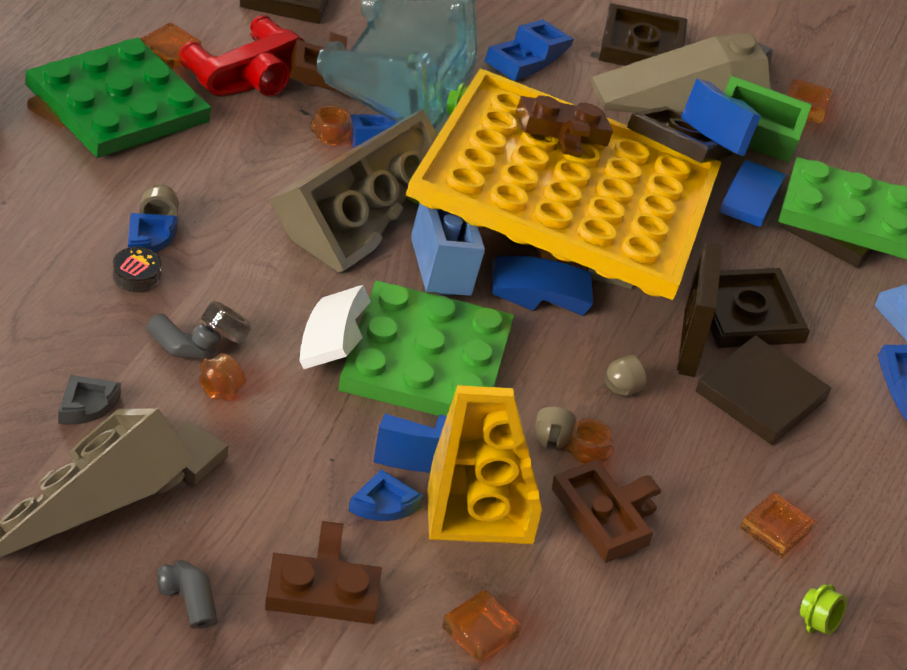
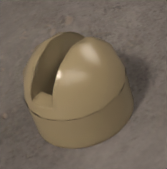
M154 185L148 188L142 196L140 213L177 216L179 207L177 194L166 185Z
M632 354L613 361L608 366L605 374L607 388L613 394L622 397L642 392L647 385L644 368L639 359Z
M546 407L539 410L535 423V434L538 442L545 448H547L548 443L556 444V450H561L568 446L575 434L577 421L575 415L561 407Z

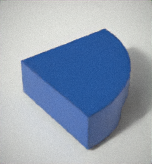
M131 213L127 250L138 248L156 253L164 249L173 241L177 233L178 216Z
M381 469L350 499L348 511L370 520H397L419 510L422 505L423 495Z

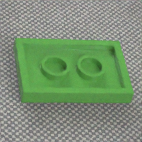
M796 158L778 222L907 259L906 186L893 185L869 178L862 173H852L827 166L820 161Z

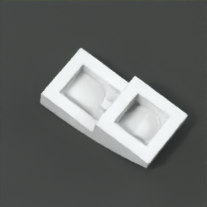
M364 285L322 297L316 304L309 317L302 339L300 363L303 369L347 357L363 338L355 319L371 302Z

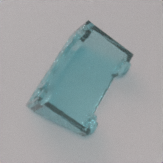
M362 0L361 12L362 16L367 18L366 29L349 51H345V47L340 41H330L324 49H321L317 60L319 75H323L327 85L396 123L424 109L435 130L447 112V101L450 91H457L458 86L466 82L475 66L477 57L475 0Z

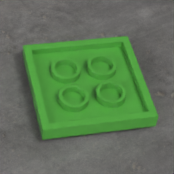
M375 281L369 297L371 302L365 308L358 327L363 338L348 354L340 376L338 391L437 416L440 414L447 416L457 385L495 387L512 328L514 314L399 285Z

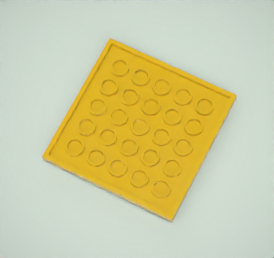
M480 68L410 179L406 196L418 200L427 208L441 209L462 217L470 225L485 226L505 234L516 243L530 244L546 250L559 260L573 261L594 269L602 277L622 280L639 287L648 295L662 296L673 301L686 268L721 161L713 160L700 163L610 118L607 119L613 133L608 147L580 142L583 151L582 157L563 154L558 138L525 133L517 116L516 109L521 96L536 98L543 95L552 97L560 103H571Z

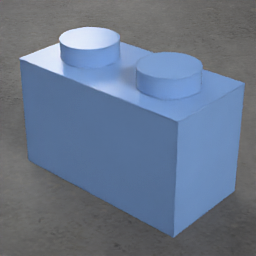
M420 203L411 240L426 292H433L443 296H451L453 294L472 296L485 252L478 226L470 225L462 217L441 209H430Z

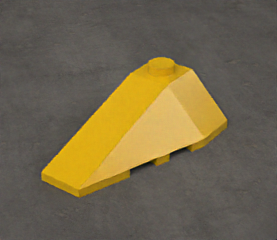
M457 385L433 456L427 487L430 540L534 544L542 513V504L513 388Z

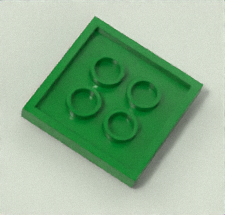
M139 37L127 39L96 50H89L76 56L49 62L45 65L26 70L25 85L96 158L210 121L211 106Z

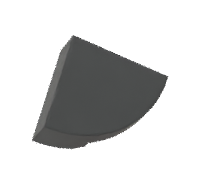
M70 375L58 411V424L87 423L104 416L117 404L121 396V383Z

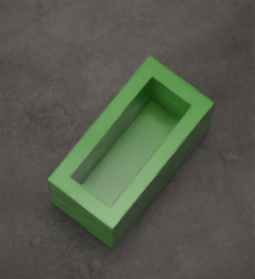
M731 75L724 93L728 97L744 101L761 115L748 148L789 163L801 137L812 104Z

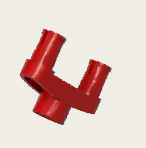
M259 15L250 25V30L253 31L250 32V36L255 40L254 42L220 56H213L202 48L198 42L190 41L180 49L179 56L181 59L179 61L183 67L193 72L198 82L213 95L224 96L256 89L262 95L270 97L277 95L286 87L290 79L293 48L297 40H304L292 30L283 29L278 26L270 17Z

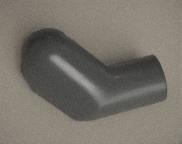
M162 313L152 317L146 326V331L173 357L207 359L217 351L215 346L220 341L219 332L208 324L205 326L199 324L195 328L194 334L184 333Z
M176 560L174 565L166 564L158 568L156 576L159 591L163 595H171L178 592L179 596L185 598L191 628L201 629L217 624L218 620L210 579L204 571L185 560Z

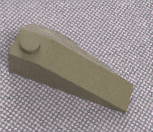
M744 33L714 36L593 76L590 83L603 109L627 113L664 106L683 113L697 78L712 82L723 93L731 75L771 90L768 58L754 35Z
M424 109L419 110L299 179L268 200L291 241L337 272L345 271L377 248L383 239L381 236L391 220L399 216L404 208L402 204L407 198L406 191L410 179L437 138V134Z
M158 408L117 409L68 452L75 460L74 462L63 466L57 471L48 472L38 482L43 493L37 499L30 497L23 500L0 520V557L157 492L162 494L169 491L184 478L185 474L182 470L195 460L194 456Z

